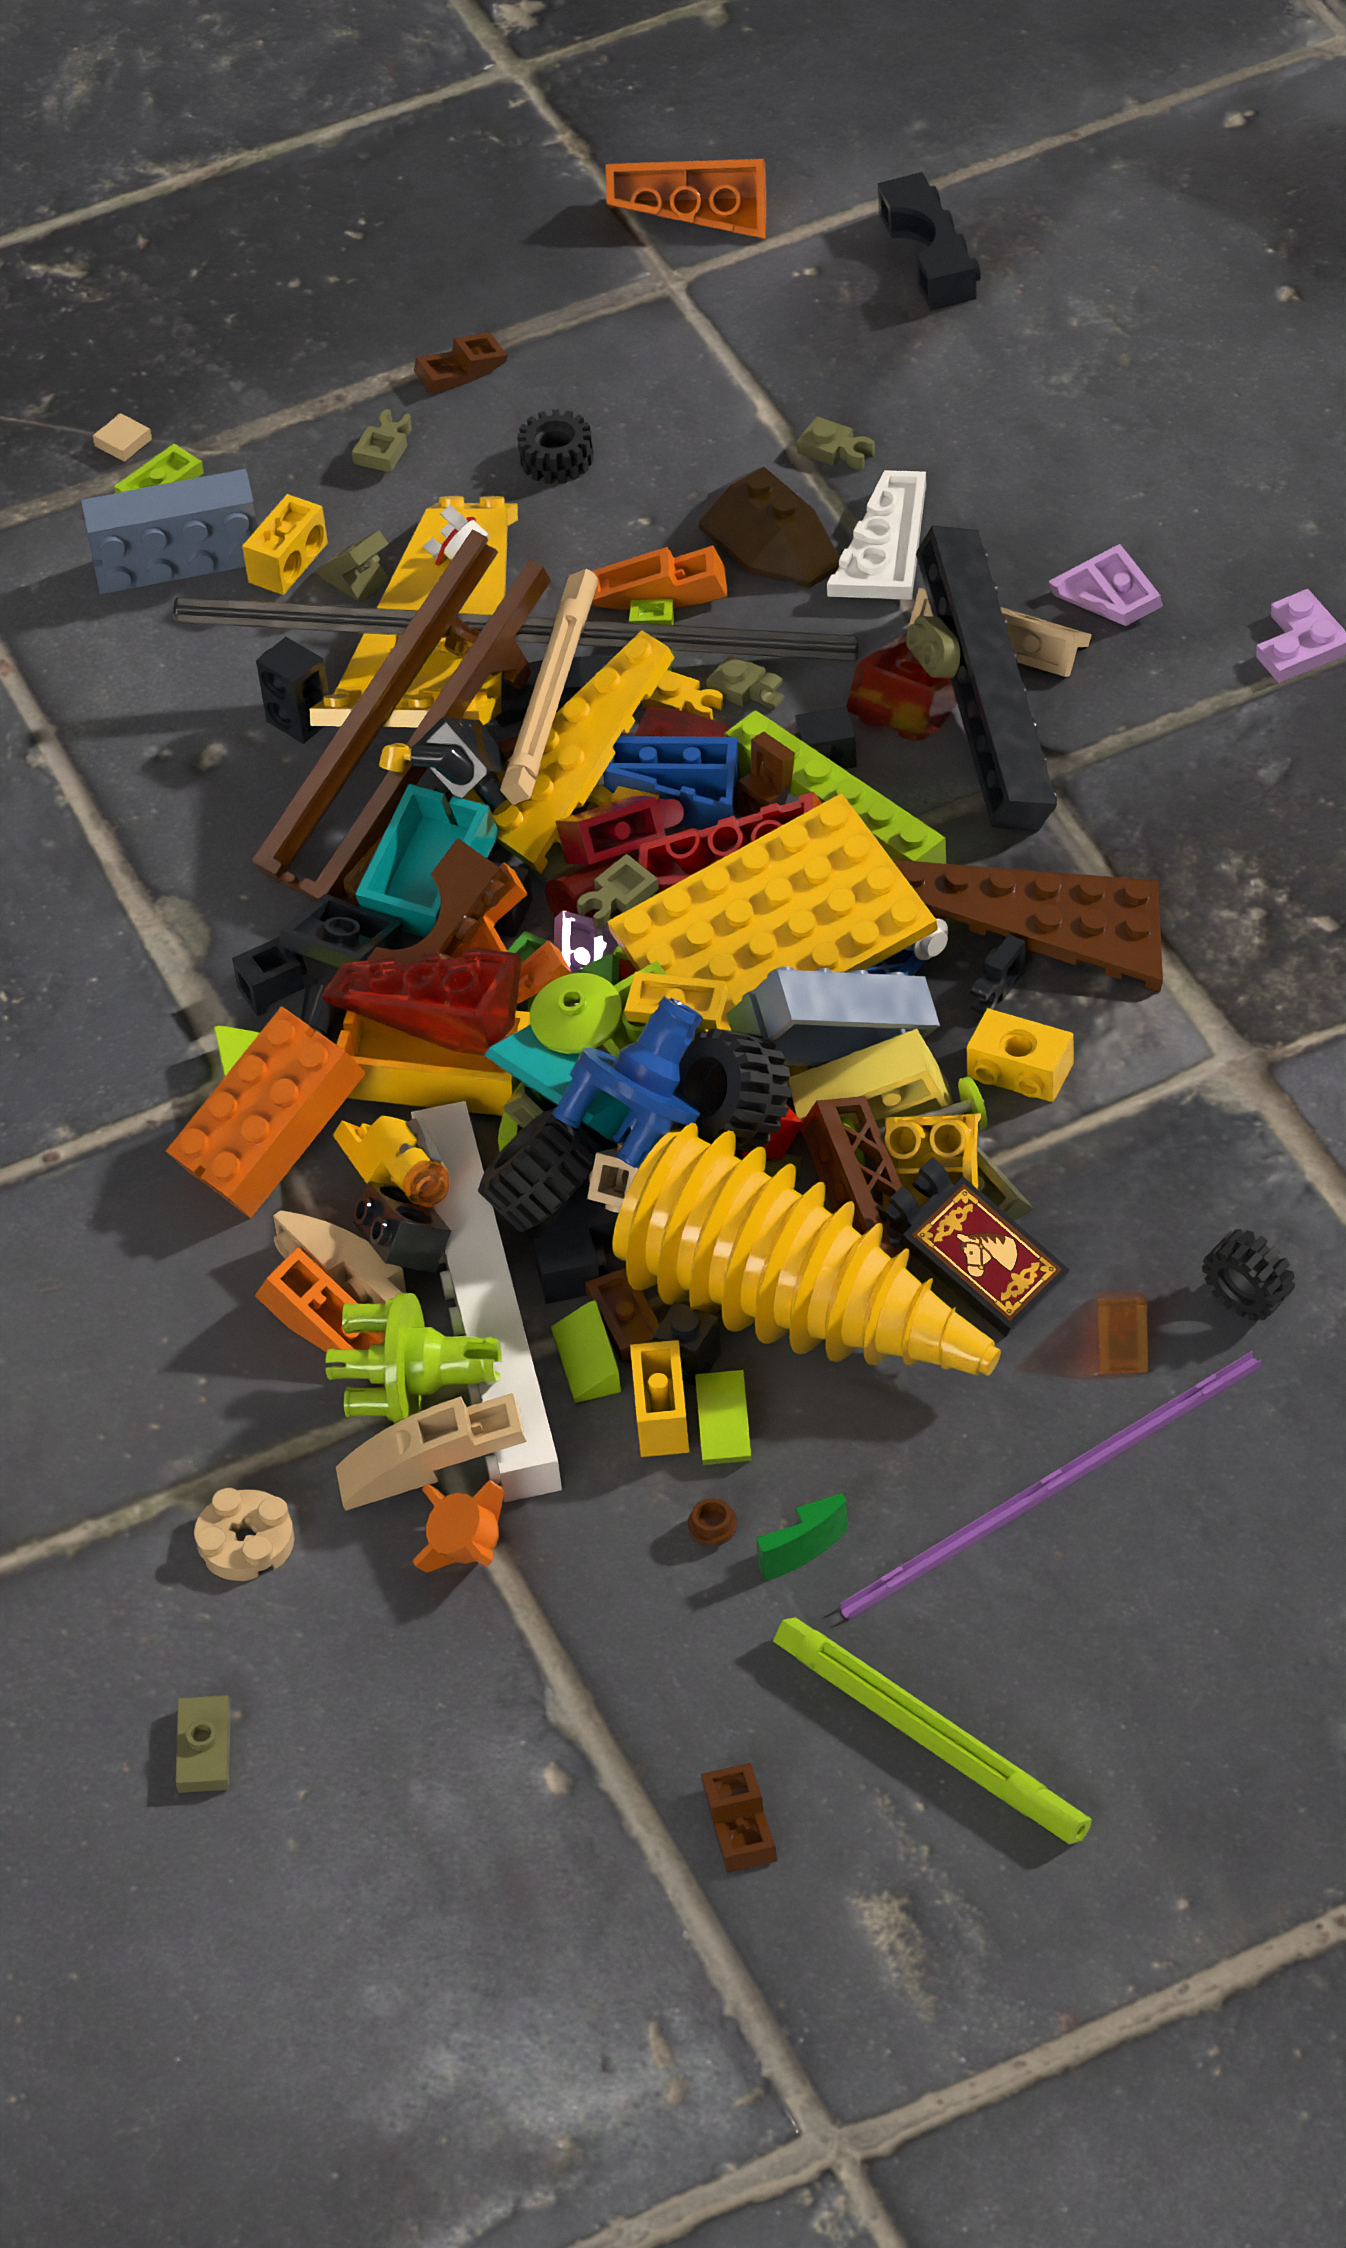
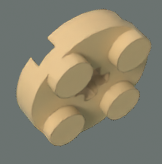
M234 1488L219 1490L213 1496L212 1503L207 1505L199 1515L194 1530L199 1555L205 1560L207 1568L219 1577L234 1581H248L259 1578L258 1571L265 1570L273 1565L275 1570L287 1560L294 1545V1530L286 1502L282 1498L259 1490L237 1491ZM242 1529H252L256 1533L255 1536L247 1535L244 1541H237L236 1532Z

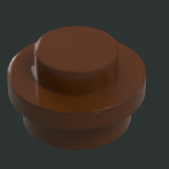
M709 1498L700 1501L695 1505L688 1517L689 1534L696 1542L702 1545L717 1546L724 1544L735 1535L737 1530L735 1512L727 1503L720 1499Z

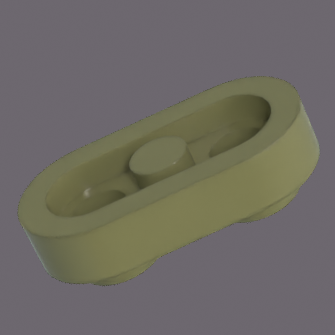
M918 616L914 624H911L907 630L906 642L908 648L912 650L914 657L932 678H953L960 662V646L957 638L939 617Z

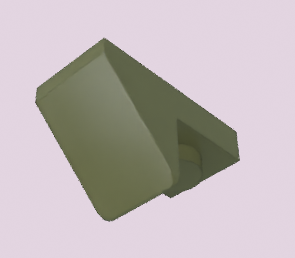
M377 530L344 548L315 571L320 578L353 599L364 601L389 581L387 574L378 563L380 558L376 554L389 543L380 530Z

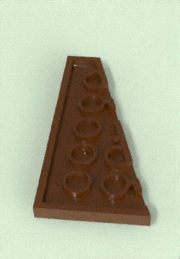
M892 860L935 919L944 920L948 917L970 924L969 931L984 936L987 930L1004 936L1012 935L1024 940L1025 949L1073 965L1084 961L1106 968L1105 975L1121 980L1123 974L1146 981L1145 988L1157 992L1161 991L1163 970L1158 880Z

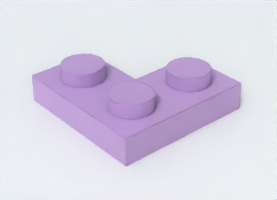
M1309 589L1271 604V617L1285 633L1257 644L1256 658L1278 683L1346 655V631Z

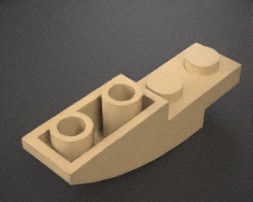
M282 1210L273 1215L277 1235L274 1237V1243L280 1254L286 1259L299 1247L358 1304H385L387 1299H394L396 1294L406 1293L403 1268L385 1264L365 1239L344 1228L307 1215Z
M514 1393L466 1407L460 1396L413 1414L367 1440L336 1466L340 1494L345 1511L423 1487L427 1483L439 1482L436 1471L438 1469L527 1442L519 1404Z

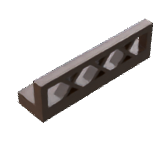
M865 1096L817 1100L805 1117L800 1130L820 1180L825 1184V1192L832 1210L835 1213L844 1204L852 1201L855 1208L852 1227L861 1235L876 1224L881 1223L883 1232L880 1248L892 1259L905 1250V1248H893L886 1231L888 1227H891L902 1235L905 1232L882 1215L885 1208L874 1202L870 1191L874 1187L891 1197L902 1185ZM856 1113L862 1128L860 1133L844 1125L839 1114ZM857 1148L874 1158L878 1167L875 1172L857 1161L854 1153ZM909 1253L908 1262L918 1261Z

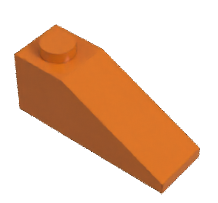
M299 1247L266 1278L255 1294V1297L289 1329L326 1353L329 1348H334L335 1350L369 1349L372 1344H380L384 1339L385 1333L345 1334L342 1324L343 1306L345 1303H358Z

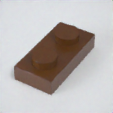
M626 1267L585 1282L586 1294L590 1302L596 1300L606 1333L622 1362L631 1359L630 1345L653 1343V1335L660 1324L642 1290H635L629 1284Z

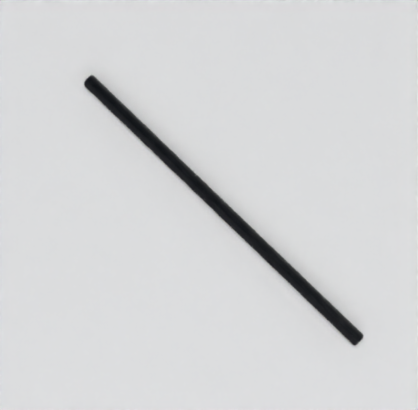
M177 597L174 602L173 617L177 623L402 635L418 610ZM457 614L461 621L480 632L492 616L489 614ZM527 617L515 635L514 640L516 642L548 644L554 628L555 618ZM586 620L577 644L578 646L624 648L629 641L643 630L668 646L670 651L854 661L857 659L859 648L858 637L855 635Z

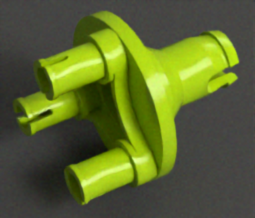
M398 1293L394 1299H387L385 1304L345 1303L342 1312V1324L345 1334L385 1333L384 1339L380 1344H372L369 1349L335 1350L334 1348H329L326 1353V1363H346V1366L326 1367L328 1380L370 1379L372 1384H384L385 1388L346 1387L344 1392V1412L346 1417L387 1416L388 1420L393 1421L394 1424L422 1411L425 1395H431L445 1385H475L485 1382L489 1385L499 1382L501 1377L500 1373L495 1372L494 1362H502V1351L498 1338L490 1336L486 1337V1339L475 1336L445 1337L434 1328L425 1327L420 1303L413 1293Z

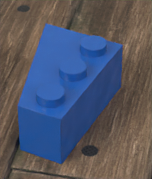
M618 737L613 745L616 753L603 773L604 787L612 793L615 792L617 786L659 795V799L677 800L681 803L684 810L683 819L679 824L701 830L718 825V820L732 816L737 818L738 780L740 779L737 737Z

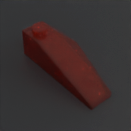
M477 948L464 950V956L458 958L441 959L439 953L424 954L423 961L399 964L395 958L342 963L322 993L324 1002L454 1052L484 1056L489 1047L507 1038L514 1027L522 960L518 953Z

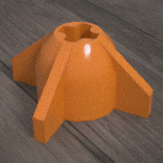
M489 1480L474 1497L458 1492L444 1496L438 1489L427 1483L422 1488V1491L435 1506L430 1512L426 1524V1537L429 1544L412 1560L413 1564L426 1573L455 1562L462 1564L479 1562L488 1567L493 1561V1552L499 1537L498 1521L505 1493L501 1486Z

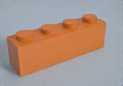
M764 159L606 164V200L610 209L624 208L766 239V165Z

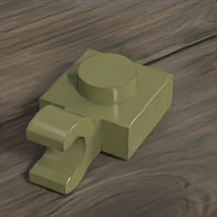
M729 655L706 680L707 689L719 691L723 694L724 700L742 707L751 699L768 709H776L785 699L783 694L775 692L783 683L781 677L773 673H766L765 668Z

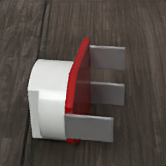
M449 505L440 513L449 522L440 530V533L446 537V540L440 545L432 537L423 545V548L436 559L435 564L440 566L447 558L453 559L472 529L485 535L488 541L490 534L476 523L474 517H467L465 519Z

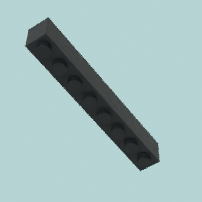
M932 525L915 554L932 615L939 617L959 642L960 662L955 676L951 678V683L991 827L1039 831L1056 808L1057 793L1051 785L1047 771V759L1041 750L1037 736V724L1035 719L1032 718L1027 701V689L1025 684L1022 683L1017 667V655L1011 646L1007 632V620L1002 614L997 597V585L992 580L988 566L987 551L983 548L978 530Z

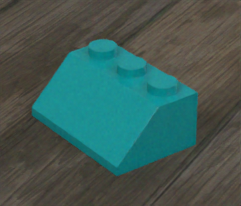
M530 1024L489 1047L484 1056L557 1106L572 1080L569 1074L580 1053L564 1054L545 1047L534 1035ZM605 1091L602 1093L597 1092L581 1122L617 1146L618 1143L612 1137L617 1133L630 1107Z

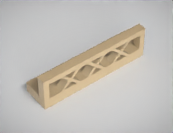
M919 588L909 626L914 624L918 616H933L925 588ZM1001 607L1002 614L1007 620V632L1012 649L1016 652L1017 662L1064 677L1070 676L1077 648L1088 647L1092 634Z

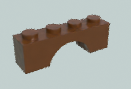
M457 838L431 873L438 887L441 899L439 917L432 931L422 941L408 948L390 950L376 947L349 984L361 994L425 1001L426 996L424 992L434 979L440 980L447 973L453 961L451 956L461 943H468L476 934L480 925L478 920L488 906L490 908L496 906L504 896L507 889L505 884L509 880L507 875L497 865Z

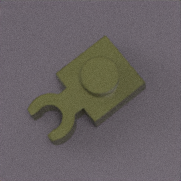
M385 409L379 416L380 427L368 426L352 451L353 464L391 473L407 447L406 436L410 434L412 425L410 414L405 413L400 421L392 422L391 410Z
M817 416L797 440V452L800 455L833 466L839 459L846 461L849 467L863 470L865 467L864 454L871 457L875 455V442L864 436L853 438V428Z
M625 854L594 879L595 891L587 892L578 899V914L583 916L591 909L600 910L593 915L594 927L601 929L608 925L607 921L611 920L614 910L619 909L624 913L644 902L659 890L658 879L628 854Z

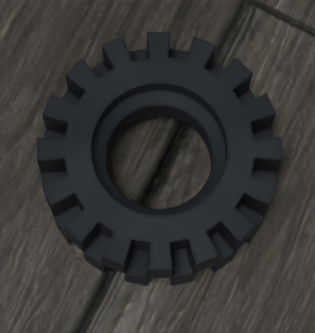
M559 409L552 410L553 415L547 416L545 411L539 412V419L537 420L533 416L529 417L527 425L522 424L519 428L520 433L517 435L520 464L523 467L524 473L527 476L532 473V479L536 481L544 477V481L547 484H552L553 478H558L559 484L566 483L567 476L575 480L579 478V471L585 474L589 470L588 465L593 463L594 455L589 423H584V418L581 415L573 418V412L566 410L564 415H560ZM554 445H564L559 448H547Z
M1235 1229L1233 1232L1230 1231L1204 1258L1203 1262L1205 1264L1202 1266V1272L1208 1274L1204 1279L1207 1285L1215 1286L1212 1293L1216 1298L1222 1296L1226 1300L1223 1305L1228 1309L1234 1306L1236 1307V1314L1244 1317L1248 1314L1250 1320L1256 1321L1260 1318L1262 1321L1267 1319L1292 1293L1291 1291L1295 1288V1283L1292 1280L1295 1276L1293 1271L1286 1270L1290 1264L1286 1258L1279 1259L1277 1255L1281 1251L1275 1245L1270 1249L1266 1246L1268 1240L1260 1236L1256 1240L1254 1232L1247 1230L1243 1233L1241 1229Z

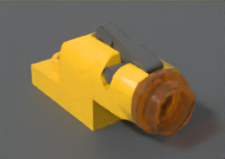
M381 1116L371 1126L362 1123L358 1127L342 1120L333 1133V1137L367 1184L369 1181L397 1186L411 1202L424 1207L435 1206L447 1196L449 1191L448 1170L443 1164L436 1144H433L423 1121L414 1118L407 1122L397 1118Z

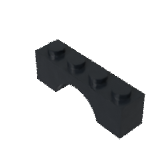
M923 172L878 183L879 216L891 238L912 239L928 246L927 249L917 255L918 288L930 310L976 299V282L981 280L979 264L975 257H969L964 236L961 233L957 234L954 230L952 215L948 209L943 210L936 186L929 185Z

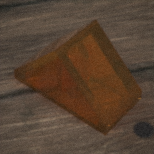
M1145 1291L1096 1292L1099 1373L1148 1372L1147 1298Z

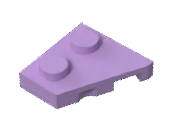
M1120 544L1049 580L1050 589L1054 596L1124 626L1163 607L1161 595Z

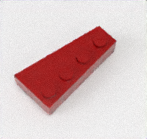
M814 792L798 796L799 800L782 806L775 803L761 807V812L739 819L732 816L718 820V825L696 831L695 828L642 843L639 845L638 863L658 879L659 890L655 892V894H658L821 805L822 802Z

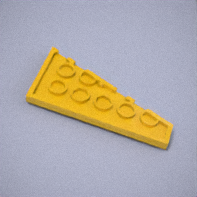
M641 630L555 714L530 799L511 805L499 815L492 814L499 831L496 843L540 874L548 863L545 857L554 841L561 842L555 821L569 817L574 809L585 804L616 753L613 745L621 733L628 734L635 723L632 717L634 711L641 701L651 697L675 658L668 646Z

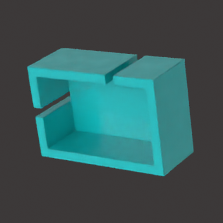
M408 784L355 893L359 905L403 921V932L425 938L434 928L441 907L440 893L431 873L457 838L485 858H488L499 835L489 806L452 796L448 803L444 793Z

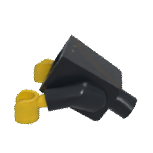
M441 718L413 745L412 749H409L407 745L402 743L388 745L382 749L379 761L381 768L394 772H403L406 760H409L413 767L430 768L455 797L473 802H483L489 806L493 815L503 813L512 805L500 790L509 761L480 720Z

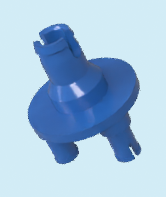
M666 996L658 1003L659 1007L649 1018L638 1040L623 1047L617 1057L594 1048H583L569 1074L572 1080L556 1109L552 1112L560 1121L574 1128H579L580 1122L597 1092L602 1093L605 1091L630 1107V1110L617 1133L612 1137L617 1143H624L616 1156L626 1164L638 1169L659 1141L661 1135L669 1133L674 1122L689 1125L690 1123H695L700 1115L698 1108L683 1095L675 1091L680 1082L679 1063L693 1040L697 1026L700 1027L702 1016L684 1003L674 998L669 999Z

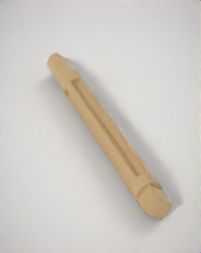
M588 569L569 575L555 617L554 628L513 755L509 761L500 789L512 805L530 799L551 726L598 585L596 575Z

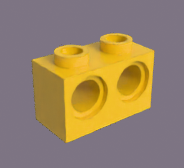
M286 494L242 545L248 583L282 595L289 590L328 544L322 506Z

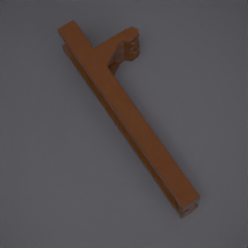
M473 529L471 530L252 859L253 864L263 875L277 883L280 882L309 898L313 903L325 893L340 899L343 897L386 832L408 784L416 786L427 770L426 767H413L411 761L406 760L403 772L388 771L315 882L309 878H305L301 882L287 870L443 636H446L444 646L448 649L447 651L458 657L463 656L466 652L467 654L406 744L409 749H412L413 745L441 718L460 719L490 674L495 676L500 671H505L503 678L508 684L517 689L522 688L527 683L532 669H530V664L514 640V637L551 582L543 566L530 559L527 561L480 632L461 621L457 614L497 556L498 551L486 544L488 538Z

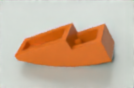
M714 546L675 558L669 548L665 547L592 571L598 579V585L592 601L595 607L630 610L631 600L673 599L674 608H680L727 597L726 568Z

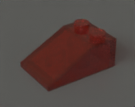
M905 632L856 664L846 707L848 712L859 716V720L863 723L873 726L884 725L897 730L898 735L905 739L918 741L926 739L942 727L957 705L951 679L932 678L914 657L912 650L908 648L906 642L907 632Z

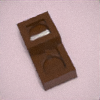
M490 332L454 338L451 352L416 357L414 372L428 391L433 394L462 386L490 373L506 362L507 354Z
M764 731L751 739L750 773L738 780L737 813L742 817L761 812V807L771 804L785 805L789 793L795 752Z
M751 1763L701 1774L710 1816L727 1873L776 1862L775 1843L764 1813L762 1795Z

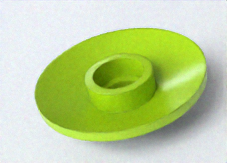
M574 973L559 977L547 984L537 994L532 1003L530 1024L533 1033L545 1047L559 1053L578 1054L581 1053L584 1047L595 1049L609 1040L619 1027L623 1013L621 998L616 988L600 976L589 973ZM578 1003L576 1006L568 1007L572 1004Z

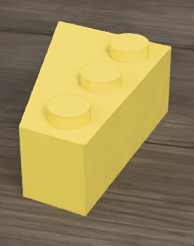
M918 1029L896 1035L891 1039L860 1051H855L824 1065L811 1068L788 1079L796 1115L802 1121H804L817 1100L865 1096L878 1128L886 1126V1117L919 1116L953 1104L948 1081ZM856 1113L839 1114L840 1118L848 1116L857 1133H860L862 1128Z

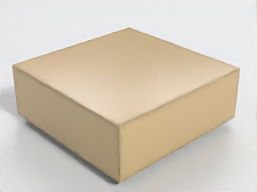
M121 413L93 435L95 447L124 462L152 440L150 428Z

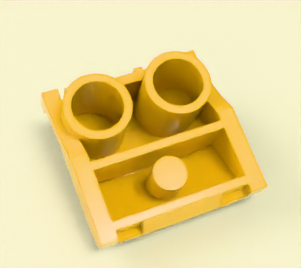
M981 1113L885 1118L886 1148L901 1185L915 1197L920 1208L930 1198L918 1192L912 1184L920 1176L918 1173L920 1168L932 1157L945 1168L953 1185L964 1177L978 1189L977 1137ZM883 1193V1207L886 1209L890 1205L888 1202L890 1197Z

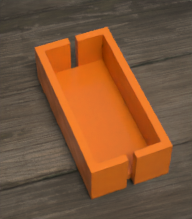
M281 1006L168 1147L166 1152L187 1172L214 1192H217L222 1198L249 1218H252L366 1075V1072L345 1050L318 1031L315 1032L311 1026Z

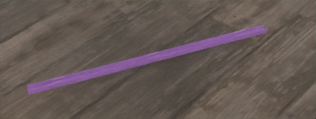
M1253 1351L1242 1356L840 1603L841 1614L848 1620L858 1616L1261 1368L1262 1360L1257 1361L1254 1359Z

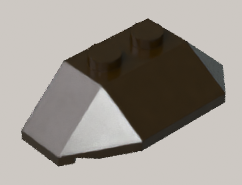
M765 467L744 474L707 495L699 519V529L748 572L777 580L797 581V585L807 588L816 585L837 572L840 557L816 511Z

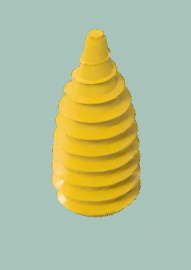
M690 1123L683 1130L675 1128L656 1143L634 1176L616 1220L612 1243L615 1256L626 1261V1275L633 1289L639 1291L646 1290L657 1284L658 1293L665 1304L673 1305L674 1302L680 1303L689 1297L692 1311L697 1309L715 1315L722 1310L724 1326L732 1332L741 1331L755 1321L757 1338L763 1344L776 1342L790 1330V1345L793 1352L797 1354L810 1352L825 1340L827 1357L832 1362L842 1361L857 1348H861L868 1365L879 1364L889 1355L903 1357L904 1363L908 1366L922 1361L941 1365L945 1370L952 1368L975 1376L981 1373L989 1376L996 1367L1001 1350L994 1347L995 1342L955 1312L956 1307L951 1309L930 1290L933 1282L932 1278L921 1283L906 1269L909 1249L903 1250L891 1259L880 1248L883 1232L881 1223L876 1224L863 1235L859 1234L852 1227L855 1211L852 1201L844 1204L832 1215L823 1207L825 1200L824 1182L816 1183L803 1195L794 1190L796 1169L792 1163L784 1166L773 1177L764 1173L766 1152L763 1147L755 1148L743 1160L735 1157L736 1136L733 1131L722 1133L710 1144L698 1138V1126L696 1123Z

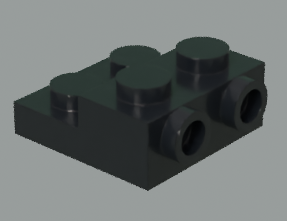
M325 893L280 931L279 946L294 951L301 957L313 958L335 966L342 972L356 974L376 947L390 950L401 949L403 921Z

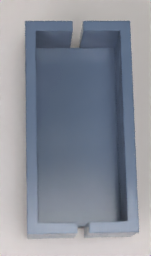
M246 469L81 500L100 594L246 567L242 545L258 528Z
M789 966L780 967L771 971L767 975L766 980L754 990L744 994L742 1000L726 1013L731 1031L763 1036L764 1039H769L775 1043V1050L782 1051L785 1057L783 1065L821 1066L914 1029H918L924 1039L940 1026L925 976H907L903 972H892L885 975L869 974L866 970L843 973L832 972L828 968L800 971L794 970L793 967Z

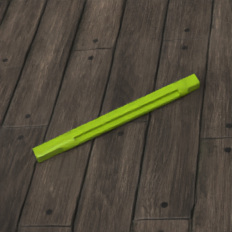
M796 1617L782 1620L773 1642L795 1656L798 1661L1069 1845L1082 1841L1086 1836L1092 1819L1048 1790L1044 1784L819 1631L813 1630Z

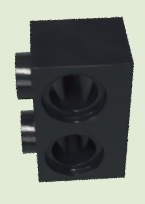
M285 636L256 660L267 723L304 744L325 727L310 726V708L323 701L324 696L329 695L324 660L319 655Z
M369 1181L364 1195L358 1199L355 1205L354 1225L385 1264L436 1273L451 1230L427 1200L418 1201L412 1193L406 1196L397 1186Z

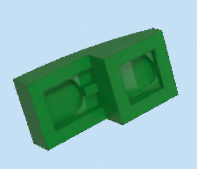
M843 1493L796 1507L797 1525L756 1537L758 1567L765 1582L785 1575L812 1561L830 1548L848 1530L846 1499Z

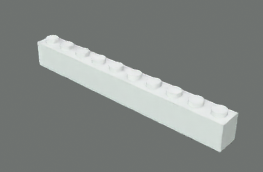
M466 1101L411 1112L412 1119L416 1118L425 1123L433 1144H436L442 1162L448 1170L447 1182L441 1191L429 1198L430 1200H427V1202L451 1230L439 1264L445 1263L447 1271L440 1272L445 1300L454 1298L456 1307L449 1308L454 1336H475L485 1339L490 1336L498 1338L501 1345L502 1362H494L495 1372L500 1373V1380L489 1385L486 1382L467 1385L471 1406L514 1393L519 1404L527 1441L493 1452V1455L485 1456L489 1480L500 1484L505 1492L504 1502L561 1491L558 1458L493 1206L478 1193V1187L484 1171Z

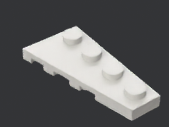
M884 470L867 504V512L863 520L858 521L853 531L854 538L849 548L844 549L839 559V568L836 574H832L827 583L828 597L912 600L917 563L915 552L919 547L926 491V472Z

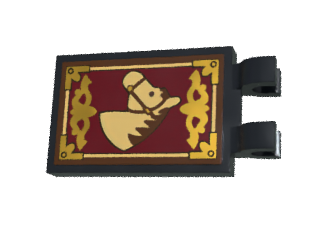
M932 1157L920 1168L918 1172L920 1176L912 1184L918 1192L930 1199L920 1208L915 1197L902 1186L890 1197L888 1201L890 1205L883 1211L882 1215L905 1232L899 1242L901 1246L909 1249L910 1254L1000 1333L1007 1337L1066 1278L1070 1269L967 1179L962 1177L953 1185L945 1168Z

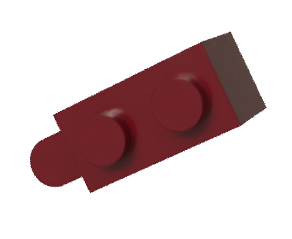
M630 796L557 820L555 822L566 864L591 865L639 849V845L642 843L666 837L664 829L679 824L683 819L684 810L681 803L674 799H656V796Z

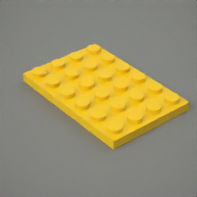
M842 793L607 921L610 933L637 971L658 961L667 975L726 981L728 995L719 1029L731 1031L726 1013L742 1000L744 994L758 987L767 979V975L777 968L789 966L793 967L794 970L800 971L828 968L832 972L843 973L867 970L938 930L937 920Z

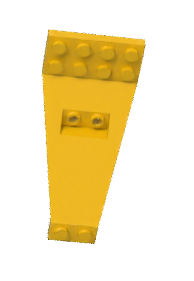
M462 496L440 497L439 503L425 510L377 608L419 610L451 562L447 558L440 566H437L435 564L436 559L423 548V545L432 537L440 545L446 540V537L440 533V530L449 522L440 513L451 505L465 519L467 517H474L476 523L490 534L487 544L498 551L497 556L459 613L492 615L506 592L508 526L518 520V504L505 503L504 497L501 496L479 498V503H464V497ZM364 633L335 693L324 696L323 701L310 708V726H342L401 635ZM441 638L383 727H418L467 652L460 657L447 651L448 649L444 646L446 638ZM502 671L495 676L491 674L488 676L460 719L480 720L485 725L501 713Z

